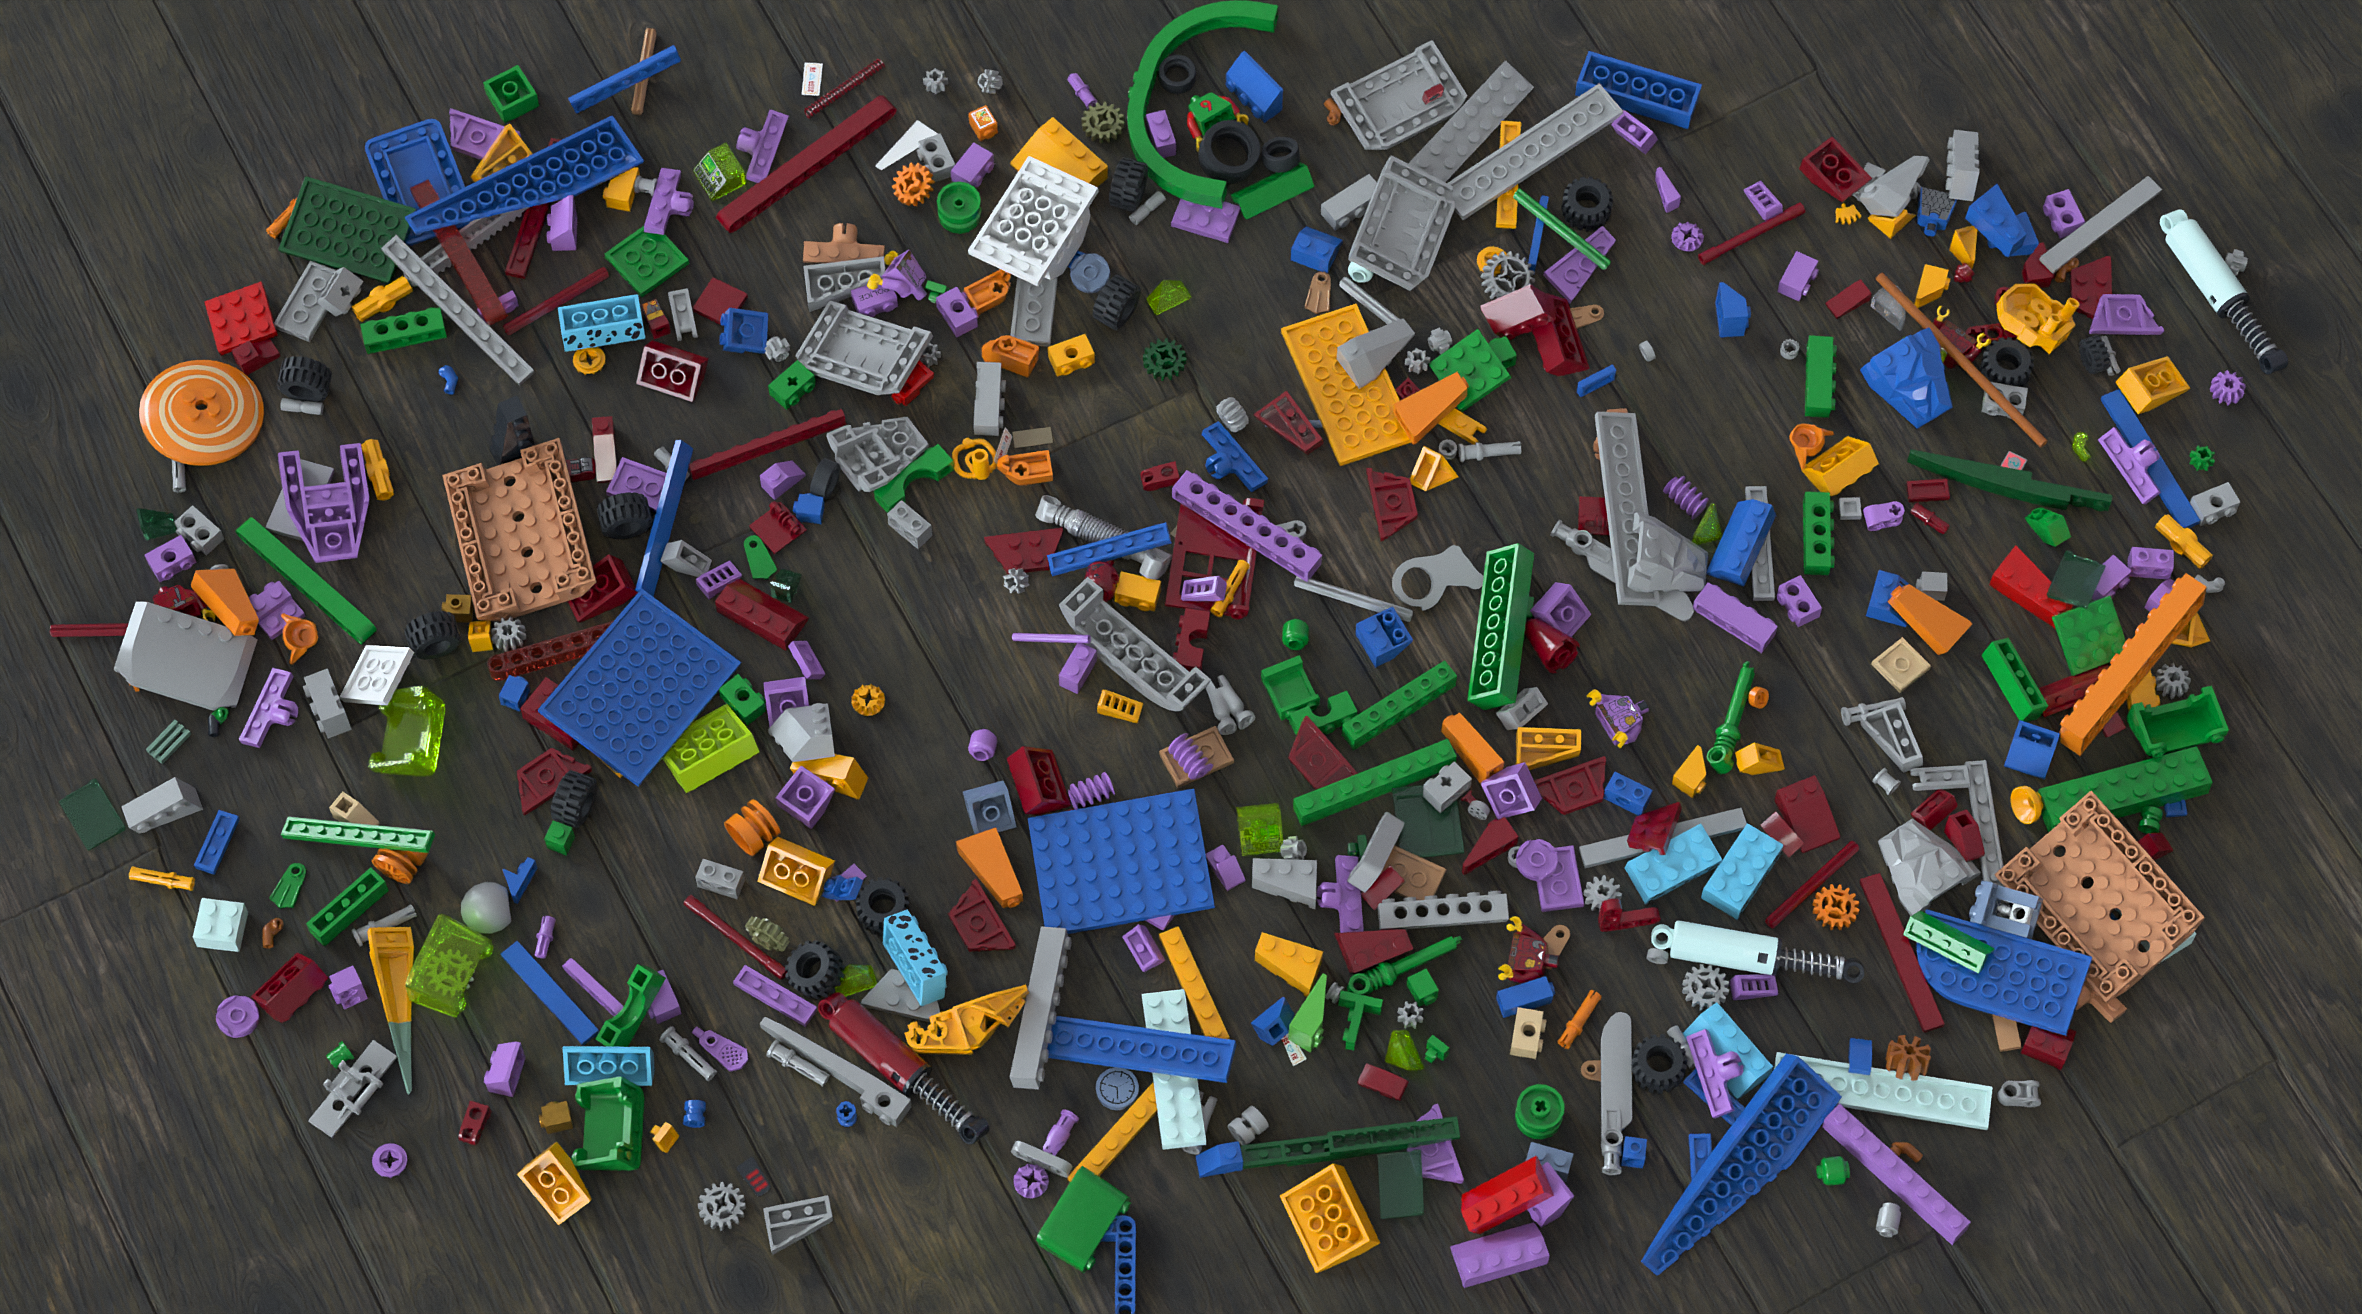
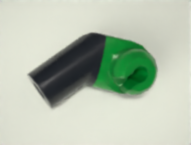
M225 707L216 709L208 717V735L210 737L219 736V725L226 720L229 714Z

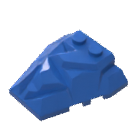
M1926 328L1914 335L1903 338L1872 357L1871 361L1860 369L1869 387L1917 429L1953 408L1948 382H1946L1944 373L1945 367L1940 353L1941 347L1931 328Z

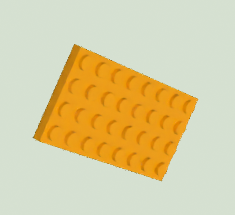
M1357 304L1281 328L1283 338L1339 466L1411 443L1393 413V404L1400 400L1386 369L1384 368L1380 372L1376 380L1359 389L1337 360V347L1369 332Z

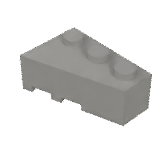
M977 362L974 435L999 436V428H1003L1004 417L1000 416V411L1005 408V398H1001L1002 392H1006V380H1002L1001 363Z
M328 669L304 677L306 685L303 686L307 698L311 697L313 703H310L313 714L319 715L320 720L316 722L320 732H325L327 738H331L352 730Z

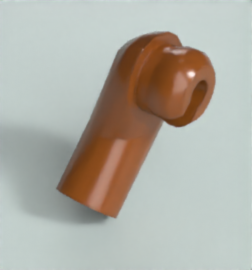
M1894 1142L1890 1148L1898 1157L1900 1154H1907L1915 1163L1923 1157V1154L1908 1142Z

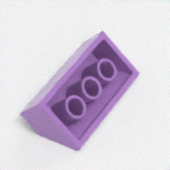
M1534 1222L1450 1247L1464 1288L1548 1264L1549 1253L1544 1238Z

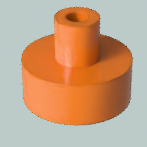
M1754 687L1749 691L1747 697L1749 704L1759 709L1765 707L1769 699L1768 691L1765 688Z

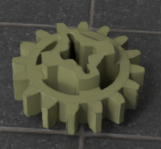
M1096 102V107L1090 105L1089 111H1084V117L1081 118L1082 130L1086 132V137L1092 136V141H1095L1097 138L1099 143H1102L1103 139H1106L1109 143L1111 137L1116 140L1117 134H1122V128H1124V115L1120 114V108L1114 110V104L1107 106L1106 102L1103 103V106H1100L1098 102Z
M751 917L745 925V930L750 932V936H753L752 940L767 950L774 948L776 951L780 950L783 952L790 942L785 933L781 932L783 929L767 918L760 920L758 917Z

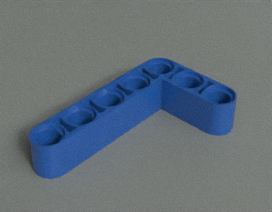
M1116 1216L1101 1242H1116L1115 1314H1119L1122 1310H1128L1131 1314H1135L1136 1225L1133 1218L1129 1216ZM1124 1225L1130 1226L1132 1228L1129 1232H1123L1120 1230V1228ZM1127 1246L1131 1248V1251L1129 1253H1122L1120 1249ZM1127 1267L1131 1272L1125 1275L1120 1270ZM1126 1288L1129 1289L1131 1293L1127 1296H1123L1120 1294V1291Z

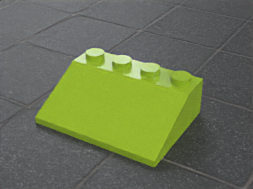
M725 704L694 721L663 757V760L680 786L688 793L723 772L732 769L739 763L750 759L759 753V749L752 733L728 704Z

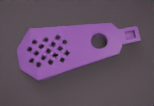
M695 1027L692 1031V1034L699 1038V1044L729 1072L742 1069L748 1062L747 1049L711 1030L704 1032L699 1027ZM714 1038L715 1042L713 1044H709L707 1042L708 1039Z

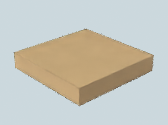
M1903 637L1874 659L1871 664L1899 693L1931 668V665Z

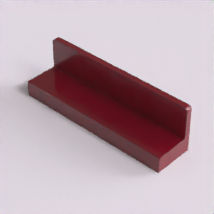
M2104 664L2038 688L2048 704V707L2041 716L2047 717L2073 707L2079 699L2083 700L2088 687L2091 684L2095 685L2099 680L2098 676L2104 668L2108 669L2109 666Z

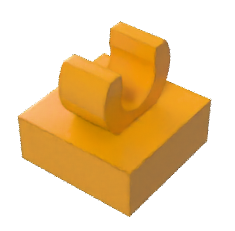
M666 1122L661 1128L655 1125L650 1131L651 1134L655 1135L653 1141L665 1153L670 1150L679 1138L673 1126Z

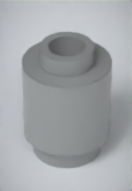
M1884 1203L1879 1209L1876 1230L1880 1232V1235L1892 1237L1898 1233L1901 1218L1898 1205Z

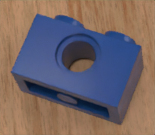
M1614 772L1605 788L1604 799L1639 816L1644 813L1649 804L1653 790Z

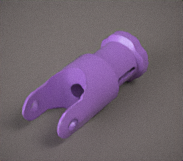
M1066 1109L1061 1111L1062 1116L1057 1124L1051 1128L1047 1141L1043 1146L1045 1152L1053 1153L1052 1155L1054 1156L1065 1145L1074 1123L1079 1121L1078 1116Z

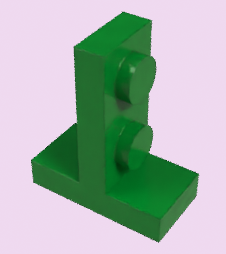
M1341 990L1338 1006L1350 1008L1347 1020L1351 1022L1350 1028H1345L1343 1041H1346V1049L1354 1051L1363 1012L1380 1015L1383 1000Z

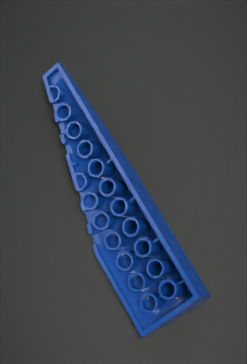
M612 115L405 216V219L414 233L417 234L561 200L569 195L574 197L644 163V160Z
M1785 1054L1697 1172L1657 1233L1641 1262L1655 1275L1658 1276L1679 1258V1255L1685 1250L1688 1251L1692 1248L1697 1240L1709 1234L1714 1226L1721 1224L1745 1204L1749 1197L1756 1195L1761 1190L1760 1188L1767 1182L1774 1180L1779 1172L1791 1166L1842 1096L1799 1056ZM1776 1160H1786L1781 1165L1782 1167H1780V1164L1776 1162ZM1702 1192H1709L1713 1196L1707 1197L1700 1194Z

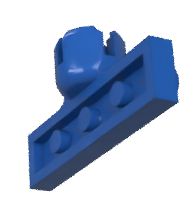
M1219 421L1203 429L1202 436L1217 452L1208 457L1205 464L1209 474L1214 471L1216 472L1211 475L1212 478L1221 479L1230 473H1234L1250 492L1267 484L1268 478Z

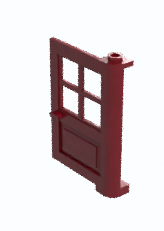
M1247 498L1243 500L1242 505L1249 506L1253 512L1260 516L1262 515L1264 500ZM1180 503L1165 606L1196 609L1211 613L1210 610L1216 601H1183L1181 599L1182 595H1179L1182 576L1198 579L1213 577L1211 574L1214 557L1244 560L1250 567L1235 591L1232 603L1228 604L1223 615L1231 616L1233 619L1246 617L1249 611L1257 551ZM1185 552L1210 556L1207 575L1183 571ZM1221 577L1224 581L1227 582L1228 578Z

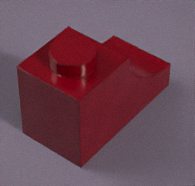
M270 338L258 343H251L248 340L231 350L235 362L245 375H249L281 357Z

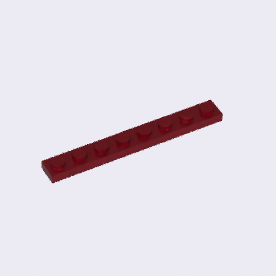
M842 409L832 410L821 417H813L799 425H791L788 429L774 431L766 437L755 438L744 445H736L730 450L716 452L708 458L697 459L689 464L692 479L696 480L845 426V415Z

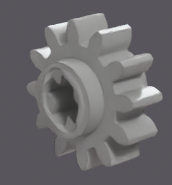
M1603 875L1601 881L1594 877L1593 884L1587 882V889L1584 890L1583 895L1587 897L1585 904L1592 903V911L1599 908L1600 912L1601 904L1605 900L1612 898L1621 899L1622 893L1618 892L1620 885L1613 886L1614 878H1611L1608 882L1606 881V876Z

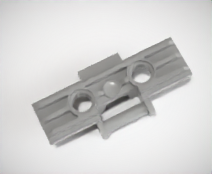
M373 1040L351 1068L342 1060L338 1065L341 1070L332 1083L327 1079L323 1084L331 1093L308 1122L333 1138L351 1114L354 1112L359 1115L362 1112L360 1109L376 1089L382 1087L383 1083L380 1081V1078L396 1060L397 1056ZM369 1067L372 1069V1073H361V1070ZM366 1083H370L354 1104L351 1103ZM338 1101H343L345 1105L341 1111L333 1109L334 1104Z

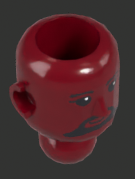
M1114 559L1106 562H1093L1088 566L1085 574V579L1089 577L1103 589V600L1105 602L1114 597L1117 583H1119L1118 572L1113 567Z

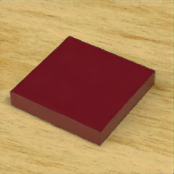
M712 277L692 309L693 312L721 325L722 314H725V311L729 308L741 309L748 298V294Z

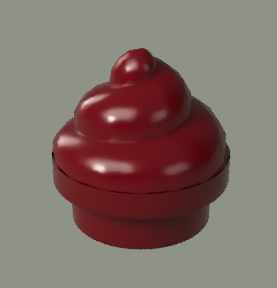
M1966 263L1959 264L1956 267L1954 282L1968 283L1973 280L1972 277L1975 273Z

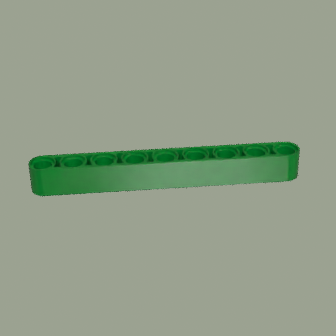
M248 518L235 530L238 537L359 644L362 645L377 631L375 625L254 518Z

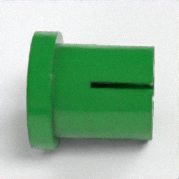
M343 1041L339 1042V1046L326 1055L335 1069L338 1068L342 1060L346 1062L349 1059L353 1060L355 1058Z

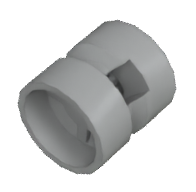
M1250 1106L1241 1113L1242 1118L1237 1117L1227 1125L1232 1136L1241 1145H1248L1255 1139V1134L1260 1135L1269 1127L1264 1116L1254 1106Z

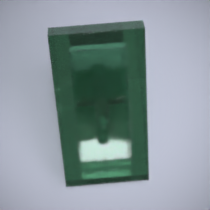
M143 508L136 510L140 527L146 540L176 532L173 513Z
M782 568L770 581L772 597L792 603L802 574Z

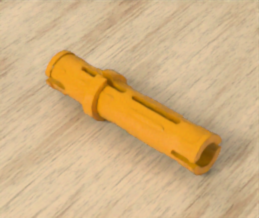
M1238 560L1236 567L1226 582V598L1223 602L1216 601L1210 610L1215 616L1222 617L1228 604L1233 601V595L1250 567L1246 561Z
M134 866L131 867L129 872L130 880L164 885L169 889L181 888L192 891L195 885L194 877L180 876L175 872L169 874L136 868Z

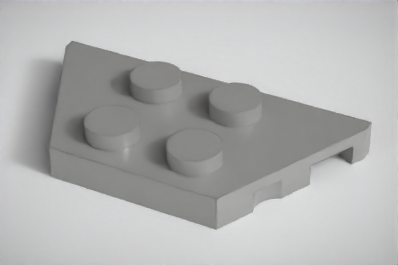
M890 969L861 1000L863 1007L930 1022L929 1017L940 1013L938 1001L921 1007L900 971Z

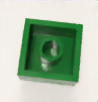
M519 65L483 82L486 95L504 124L539 107L537 94Z

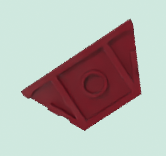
M2111 256L2085 264L2070 272V296L2080 304L2076 312L2083 313L2093 319L2100 297L2103 294H2112Z
M1366 468L1380 541H1384L1418 517L1410 478L1397 477L1387 472L1382 474L1373 471L1372 468Z
M1063 528L984 537V542L992 550L997 561L1003 565V569L1007 574H1009L1008 570L1013 568L1016 570L1023 568L1025 573L1045 571L1050 569L1047 555L1056 553L1060 538L1063 536Z
M1305 716L1288 759L1315 790L1358 774L1311 719Z
M550 748L517 770L523 814L527 815L554 797L558 784L568 771L573 770L587 775L592 772L590 765L575 761V758L563 755L560 751Z
M1603 756L1534 780L1541 797L1563 815L1602 802L1606 757Z
M1676 802L1636 816L1627 839L1629 848L1642 849L1646 852L1655 849L1658 850L1659 855H1666L1682 810L1681 803Z
M974 879L966 893H963L960 897L958 904L948 914L953 926L969 952L1015 949L1016 944L977 879Z

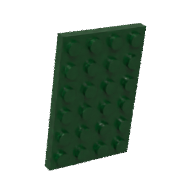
M305 176L278 250L285 254L311 260L336 269L345 267L353 274L390 284L397 265L381 248L395 235L406 244L411 227L406 221L405 216L417 211V209Z

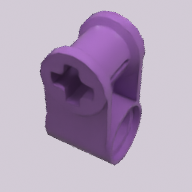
M1890 502L1865 507L1863 513L1868 530L1877 531L1900 525L1903 520L1904 506L1899 502Z

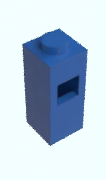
M1545 976L1497 991L1496 1000L1502 1016L1505 1018L1517 1014L1518 1007L1534 1009L1552 1003L1555 989L1552 982L1548 983Z

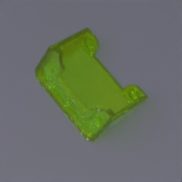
M424 686L396 689L388 705H379L380 711L388 717L382 753H372L368 768L375 773L431 776L436 770L445 714L444 703L441 698Z
M439 914L407 977L405 986L409 1001L457 1018L459 1012H462L466 1006L467 1000L464 999V991L479 960L485 959L486 956L489 957L493 951L491 940L447 915Z

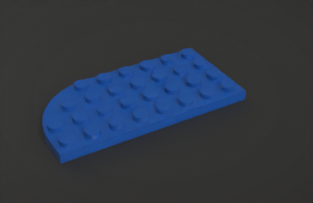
M1926 909V914L1994 948V952L1988 955L1982 971L1978 974L1917 942L1918 963L1925 979L1935 991L1959 1005L2067 1036L2092 963L2091 956Z

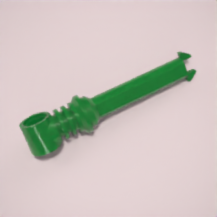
M1748 661L1742 665L1743 668H1741L1724 724L1720 725L1715 731L1717 737L1714 747L1707 753L1708 762L1718 774H1726L1733 768L1732 756L1734 748L1741 739L1738 726L1755 675L1754 668H1749L1750 662Z
M1450 936L1392 964L1380 962L1375 969L1372 968L1370 971H1366V973L1353 975L1347 985V992L1366 996L1373 992V990L1375 991L1383 986H1392L1397 976L1455 950L1462 939L1460 936L1454 939ZM1361 983L1364 989L1356 990L1353 984Z

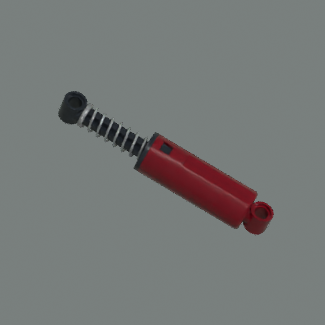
M835 992L819 1002V1013L823 1018L830 1020V1030L905 1096L920 1093V1099H926V1104L928 1105L933 1104V1110H939L940 1116L945 1115V1121H952V1127H956L961 1139L965 1143L974 1144L989 1133L987 1121L981 1116L974 1117L971 1111L965 1112V1106L960 1107L957 1105L958 1100L954 1102L951 1099L952 1095L947 1096L945 1094L946 1089L940 1090L938 1088L940 1084L935 1085L932 1083L933 1078L928 1079L932 1066L857 1000L850 999L847 1001L842 993Z

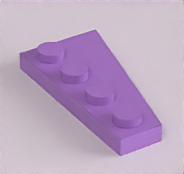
M1602 226L1585 241L1606 256L1616 239ZM1574 248L1546 270L1543 276L1571 304L1598 265Z

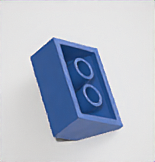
M1244 50L1226 73V87L1231 93L1234 92L1244 106L1247 105L1251 109L1252 114L1257 119L1260 118L1265 123L1282 111L1283 89Z

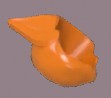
M1803 423L1798 424L1792 430L1789 436L1790 441L1795 448V453L1802 469L1806 466L1807 456H1815L1819 453L1825 444V436H1833V431Z
M282 613L281 617L286 622L283 628V641L285 646L291 650L289 663L294 664L308 648L314 646L318 641L315 623L309 620H303Z

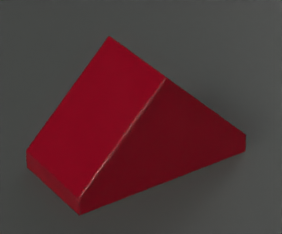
M2148 833L2138 841L2154 861L2173 852V848L2163 833Z

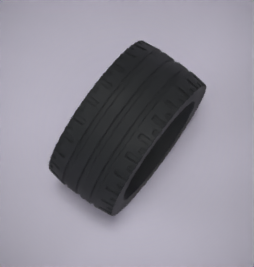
M1235 120L1220 121L1208 129L1200 143L1198 151L1200 166L1206 175L1212 179L1226 181V184L1241 182L1254 170L1259 160L1260 144L1255 132L1246 124ZM1220 138H1230L1237 141L1246 151V163L1235 167L1221 163L1213 155L1211 149L1212 142Z

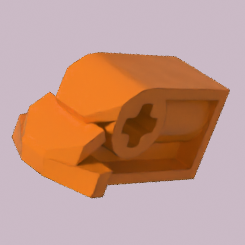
M999 268L998 271L965 287L963 292L968 298L969 306L971 308L974 307L979 315L1004 302L1011 285L1010 279L1012 274Z
M1001 336L996 340L987 342L982 347V358L985 362L1001 363L1003 369L1025 377L1030 375L1038 361L1039 346L1013 336Z
M1049 450L1012 456L1004 455L998 459L997 469L1017 485L1053 481ZM1018 470H1022L1024 475L1020 476Z

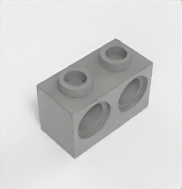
M941 133L918 141V157L920 161L924 160V166L934 175L932 179L938 182L951 177V170L955 163Z
M1991 382L2010 403L2015 402L2018 404L2013 406L2023 415L2028 388ZM1984 391L1981 412L1989 415L2007 416L2012 419Z
M902 500L887 513L888 525L917 549L932 537L931 524Z
M193 505L175 521L176 533L179 536L181 535L184 540L187 538L191 542L190 545L197 552L202 551L205 555H208L224 540L221 530ZM190 524H195L190 528L187 527ZM209 536L207 539L201 540L203 537Z
M1537 687L1524 688L1517 694L1516 703L1503 706L1496 714L1507 730L1518 729V727H1523L1548 703Z
M706 859L702 860L695 877L697 887L734 899H738L745 882L743 871Z

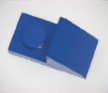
M527 857L524 863L522 862L519 865L517 874L503 869L511 896L516 904L519 903L538 869L536 861Z

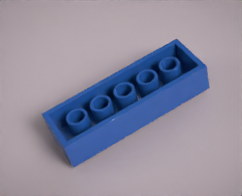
M1589 51L1577 81L1575 95L1581 96L1600 83L1621 109L1688 129L1700 97L1702 85Z

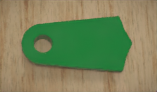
M754 535L747 537L744 541V548L753 579L767 580L772 574L777 572V568L761 538ZM756 543L757 546L755 548H751L750 544Z
M301 863L291 864L277 884L269 899L278 908L295 907L306 876L304 865ZM294 869L300 870L298 874H293L292 872Z

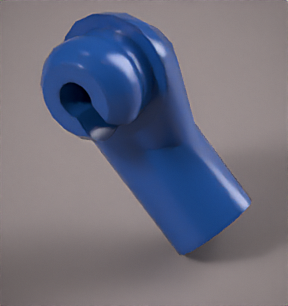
M445 365L439 369V375H442V378L447 380L444 392L453 395L458 382V376L452 367Z

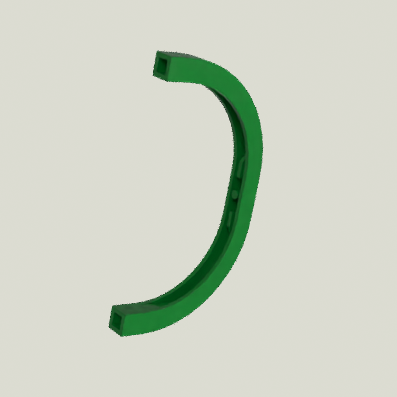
M1244 0L1207 4L1174 19L1149 44L1138 71L1134 72V85L1129 88L1127 120L1129 140L1136 160L1147 164L1148 177L1168 193L1192 203L1222 209L1227 194L1226 181L1196 176L1176 168L1167 162L1151 144L1144 122L1160 64L1182 43L1210 30L1243 27L1274 33L1279 18L1278 5Z

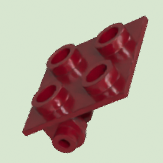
M1579 496L1578 530L1588 531L1591 535H1609L1605 498Z
M773 501L769 505L770 510L750 524L749 527L776 554L807 531V529L782 502Z

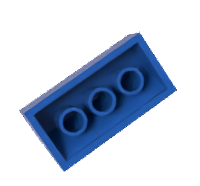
M1755 499L1737 503L1708 566L1706 575L1741 586L1745 585L1776 517L1771 504Z

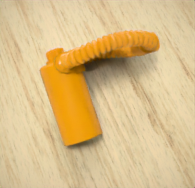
M965 438L962 444L954 448L952 452L954 469L963 478L985 480L997 467L994 461L996 450L985 439L978 438L972 440ZM978 444L985 446L993 457V463L989 466L986 450L976 449L965 457V463L971 473L964 472L958 463L959 452Z

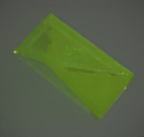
M1163 280L1146 298V301L1157 316L1190 299L1191 295L1182 281Z
M1712 502L1693 535L1692 542L1696 545L1722 538L1716 506Z
M849 964L842 971L844 978L840 979L841 985L835 987V992L848 996L874 988L877 980L872 966Z
M1394 1030L1391 1032L1385 1062L1406 1070L1424 1069L1408 1030Z

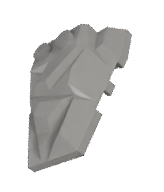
M908 417L882 420V424L871 426L870 422L863 423V427L851 428V425H846L827 433L829 445L835 453L836 463L840 464V468L858 491L863 490L865 492H871L888 484L929 446Z
M1639 512L1634 513L1632 532L1639 534L1637 562L1629 568L1627 587L1646 593L1653 592L1654 590L1669 592L1679 589L1680 592L1702 591L1706 585L1708 552L1657 518Z
M1914 819L1909 820L1878 841L1886 866H1889L1892 875L1891 880L1897 888L1899 902L1910 916L1918 911L1923 912L1928 909L1934 899L1959 883L1965 885L1981 874L1972 861L1966 862L1955 847Z

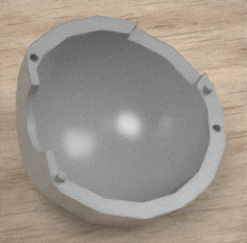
M482 882L474 885L466 892L461 902V915L464 923L476 932L490 934L501 931L511 923V913L507 888L496 882Z

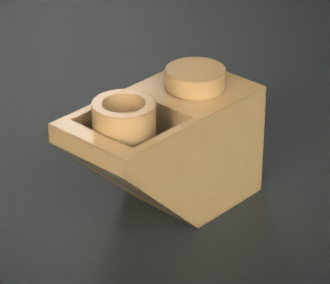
M343 791L329 807L333 818L339 822L368 825L380 824L358 801Z

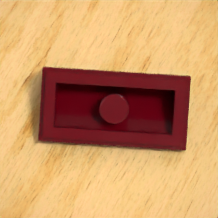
M1938 789L1910 815L1918 823L1931 831L1957 808V802L1954 795L1943 789Z

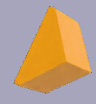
M491 621L470 622L468 639L472 652L493 650Z

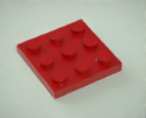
M262 282L204 301L220 355L232 352V349L248 340L251 343H258L278 336Z

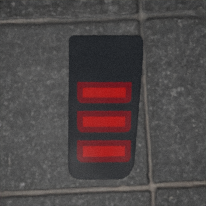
M750 1157L736 1167L737 1171L758 1197L770 1190L769 1182L753 1157Z

